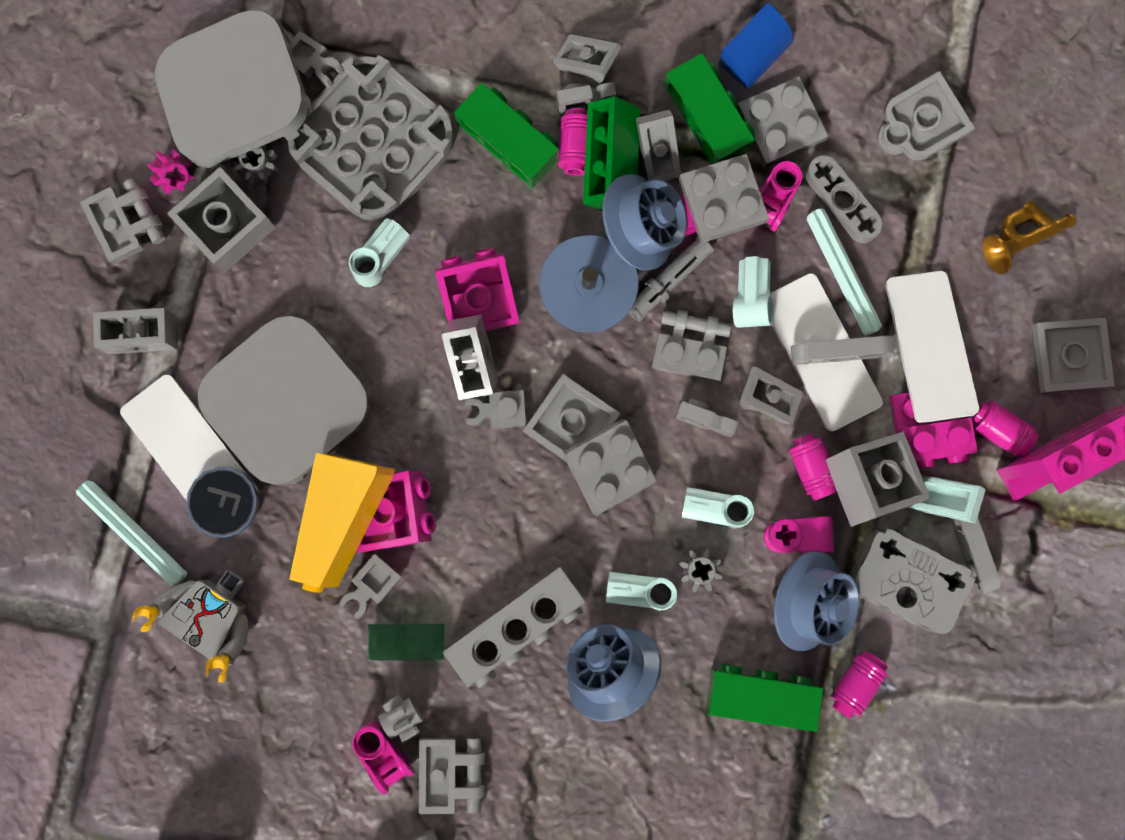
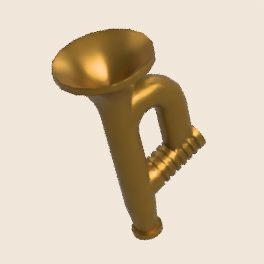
M1030 199L1021 209L1008 214L1003 219L1001 234L1005 240H1002L997 235H989L984 238L982 242L984 258L993 271L998 274H1005L1010 271L1012 259L1018 252L1048 239L1068 227L1075 226L1076 219L1074 215L1067 214L1063 218L1053 220ZM1031 218L1040 226L1026 234H1019L1015 230V226Z

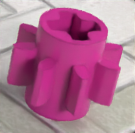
M174 148L171 149L170 154H162L160 151H156L157 157L154 162L147 163V166L155 173L149 180L155 186L161 184L166 194H169L171 189L185 191L184 185L188 180L194 179L186 169L191 166V161L186 157L180 158V153Z

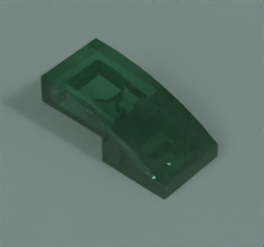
M442 623L368 624L367 660H444V624Z

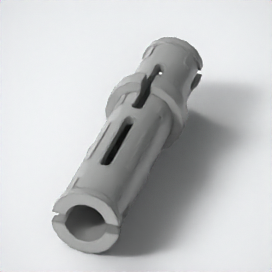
M697 236L655 279L650 278L645 283L646 287L637 295L629 314L636 321L641 322L660 302L665 303L669 299L668 294L709 254L714 252L708 241L700 243Z

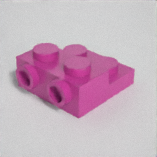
M487 248L476 251L474 253L475 259L462 261L461 256H453L441 260V267L435 268L447 321L482 314L486 331L520 323L503 252L496 253L495 248Z
M909 393L896 394L889 397L895 434L904 432L919 469L934 467V460L947 458L948 465L969 462L968 455L978 453L972 418L964 417L919 423L915 420Z
M405 471L394 474L356 553L432 541L431 533L435 532L436 521L433 514L427 510L426 498L431 494V487L428 479L422 476V471Z

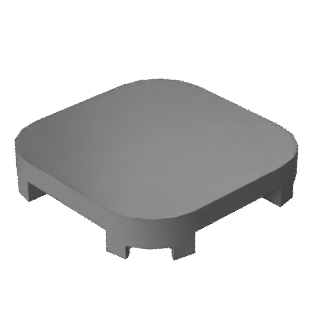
M249 10L233 15L175 41L166 47L158 58L155 68L156 85L173 140L179 151L198 166L211 168L213 171H216L219 167L227 169L225 165L227 160L281 137H285L290 142L300 135L297 130L305 121L307 112L312 111L310 98L304 91L288 44L290 40L277 21L267 13Z
M377 55V58L365 56L353 59L351 56L341 64L343 72L342 74L339 73L332 81L333 85L326 87L311 103L312 111L307 112L305 121L297 130L300 135L290 142L287 140L289 152L300 168L342 205L364 220L379 221L390 218L401 210L443 164L452 150L454 134L449 115L441 105L437 106L391 67L388 60Z
M285 316L277 317L263 325L209 370L201 380L198 390V404L205 419L248 471L260 481L279 486L294 485L305 478L304 475L313 469L316 453L330 454L355 432H360L367 423L366 420L370 410V395L364 384L312 325L304 319Z

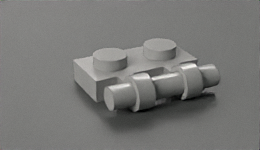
M135 178L128 179L123 183L127 193L118 197L112 187H109L80 201L108 261L113 265L145 250L139 237L145 234L149 235L154 245L162 243L166 239L161 230L163 224L159 216L153 214L148 204L150 199L146 190L140 188ZM131 208L136 209L141 219L133 224L126 213Z
M663 310L661 324L674 326L672 336L658 334L651 369L720 382L727 347L715 345L714 339L715 335L729 337L732 324L719 322V318L708 316L707 319L689 316L687 311L677 310V313ZM690 329L704 332L703 341L683 338L684 330Z
M420 738L419 814H455L456 799H467V813L481 812V798L485 797V786L481 785V765L485 764V752H481V738H467V752H457V738ZM456 766H467V785L456 786Z

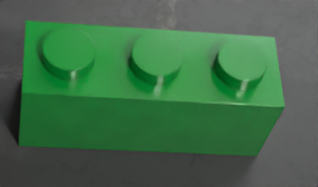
M703 53L667 72L664 86L712 165L749 152L755 141V132L751 123L746 118L742 119L738 113L737 101L730 90L725 91L719 81L720 74L712 61L708 62Z
M481 82L455 110L456 123L533 189L558 162V142L548 132L543 131L540 133L532 126L533 121L525 112L520 109L515 111L506 104L508 102L506 97L495 87L489 89Z
M615 96L588 103L583 204L603 211V200L606 190L615 179L628 174L638 175L639 135L636 118L640 117V108Z
M721 664L720 670L711 669L705 712L711 716L818 732L823 688L814 685V678L792 675L791 681L777 679L778 672L756 669V675L743 674L742 667Z

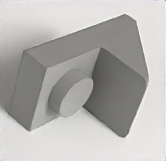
M569 34L553 63L559 70L584 75L593 87H597L605 80L621 50V46L614 42Z
M666 110L636 118L639 135V155L647 181L652 179L667 181L678 178L681 174L674 119L671 111Z
M752 367L740 400V408L760 411L781 423L793 425L803 392L758 367Z

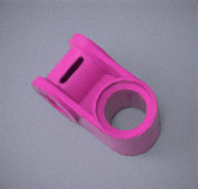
M783 161L777 164L762 189H759L769 217L766 224L770 225V230L774 232L790 207L789 203L802 181L800 167L790 161ZM780 174L789 176L792 180V186L782 187L778 184L776 176Z
M805 517L773 522L764 531V544L769 550L776 553L805 554L811 551L825 554L834 553L833 517ZM782 531L788 534L789 540L782 541L781 539H776V532Z
M376 721L367 722L356 732L352 740L353 750L366 768L373 784L383 795L389 792L390 786L406 775L411 777L415 774L410 760L402 749L397 746L395 741L387 736L381 723ZM366 732L375 733L379 737L380 746L375 749L367 748L362 742V734Z

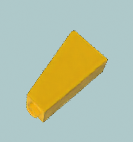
M316 453L289 580L303 583L302 589L317 593H323L326 587H339L394 476V468L337 455Z

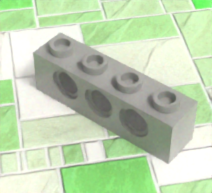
M559 567L443 651V654L467 688L474 683L480 688L496 676L493 669L501 663L505 662L509 667L523 657L525 653L522 648L534 640L538 646L554 634V631L551 629L553 625L562 619L565 624H568L582 614L583 610L580 606L585 601L561 567ZM542 598L552 599L556 604L555 614L550 618H541L535 609L538 600ZM519 619L526 624L527 634L525 637L513 639L508 635L507 625L511 620ZM482 641H492L497 646L498 653L496 658L484 660L480 657L478 646Z

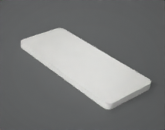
M935 271L889 278L885 288L915 420L919 423H928L974 416L979 411V405L948 275L944 271Z
M807 274L770 293L774 303V322L772 327L791 363L792 345L850 339L816 275ZM862 360L793 365L828 431H836L881 408L883 405V400Z
M163 375L121 408V416L186 501L187 493L193 481L203 472L217 467L233 468L246 474L258 492L257 485L172 376Z

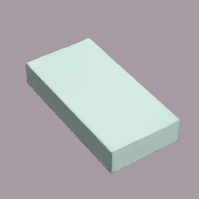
M921 475L931 499L908 508L914 511L976 524L986 489L978 485Z

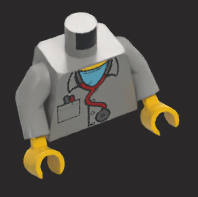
M226 570L217 585L209 580H189L164 592L152 601L149 607L140 606L136 608L131 622H134L140 616L147 617L149 622L141 627V632H148L153 627L155 617L160 618L157 624L209 659L206 663L207 677L212 669L221 668L223 671L218 677V682H225L228 678V665H232L247 644L248 619L245 615L247 606L234 598L244 580L229 570Z

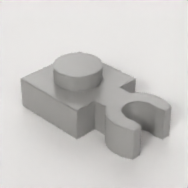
M301 31L289 43L298 73L307 80L316 73L319 81L324 86L331 87L333 84L329 77L326 76V73L329 70H336L342 74L343 69L340 63L335 58L327 57L329 53L326 48Z
M614 82L604 83L594 88H591L590 85L582 86L575 83L563 87L560 91H556L559 116L565 115V111L568 109L581 108L588 110V103L616 97Z
M524 390L494 392L489 395V403H483L476 398L465 401L466 407L475 406L480 411L476 418L466 419L467 425L478 426L485 419H491L492 429L526 426Z
M689 399L688 403L682 401L679 405L675 419L706 430H713L728 437L734 436L738 421L716 415L715 412L708 410V404L695 399Z
M374 554L351 580L359 588L355 592L344 595L339 605L345 607L350 600H357L360 608L353 617L359 619L367 613L368 601L370 599L380 604L403 576L380 556Z

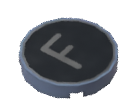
M217 467L203 472L193 481L187 493L186 508L191 522L199 531L211 537L229 538L246 530L253 523L258 513L259 495L254 484L246 474L233 468Z

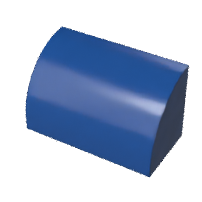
M767 3L722 50L718 64L749 90L793 43V34L788 23L772 5Z

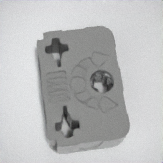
M891 529L874 530L868 535L849 574L857 585L859 597L926 631L946 634L954 628L963 604L975 582V579L970 577L972 571L969 568L955 563ZM888 542L887 548L896 555H883L884 550L879 547L880 543ZM939 575H951V580L955 582L954 587H949V583L944 580L945 578ZM906 590L905 595L908 597L907 603L899 604L900 599L896 597L897 592Z

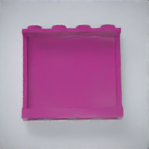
M1125 404L1111 408L1030 451L1024 457H1019L998 468L997 472L1013 501L1019 500L1053 482L1058 493H1062L1124 460Z

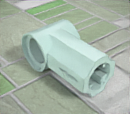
M386 218L364 246L356 249L350 255L348 264L354 279L359 285L373 287L380 283L385 269L411 239L410 234L394 220ZM365 262L375 264L373 270L368 273L358 272L360 265Z
M752 256L745 257V259L739 261L738 297H735L733 301V319L737 328L773 325L774 303L770 295L771 262L768 258Z
M687 487L682 518L725 525L731 528L744 527L753 518L754 507L747 497ZM738 502L745 507L746 517L743 521L735 522L729 518L727 508L731 503Z
M609 572L606 603L653 608L661 611L671 608L676 602L677 590L669 579ZM663 583L670 588L671 597L666 603L659 604L652 600L650 592L656 584Z

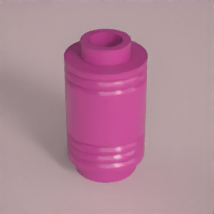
M581 108L568 109L565 111V115L561 117L558 166L564 169L566 174L572 176H580L585 172L588 110Z
M993 400L986 404L983 402L978 404L979 411L970 417L973 421L974 431L980 433V435L1003 450H1006L1012 456L1019 455L1024 457L1032 450L1039 437L1035 432V427L1026 423V421Z
M811 433L793 440L795 447L789 449V453H791L790 455L807 496L811 495L813 501L836 493L837 490L826 459L830 458L822 441V437L814 439Z
M863 651L861 656L856 655L850 667H848L835 690L830 695V698L835 701L832 708L849 719L852 718L853 714L861 717L879 690L882 682L888 676L886 673L888 665L867 651Z

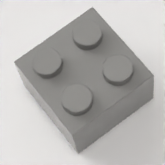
M221 167L167 213L206 257L224 274L275 229L270 220Z
M904 432L851 447L826 459L835 488L851 527L931 499Z

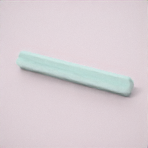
M820 208L811 212L807 216V221L863 334L867 336L879 331L882 328L880 319L825 209Z
M87 480L76 490V494L170 586H177L184 580L187 572L96 483Z

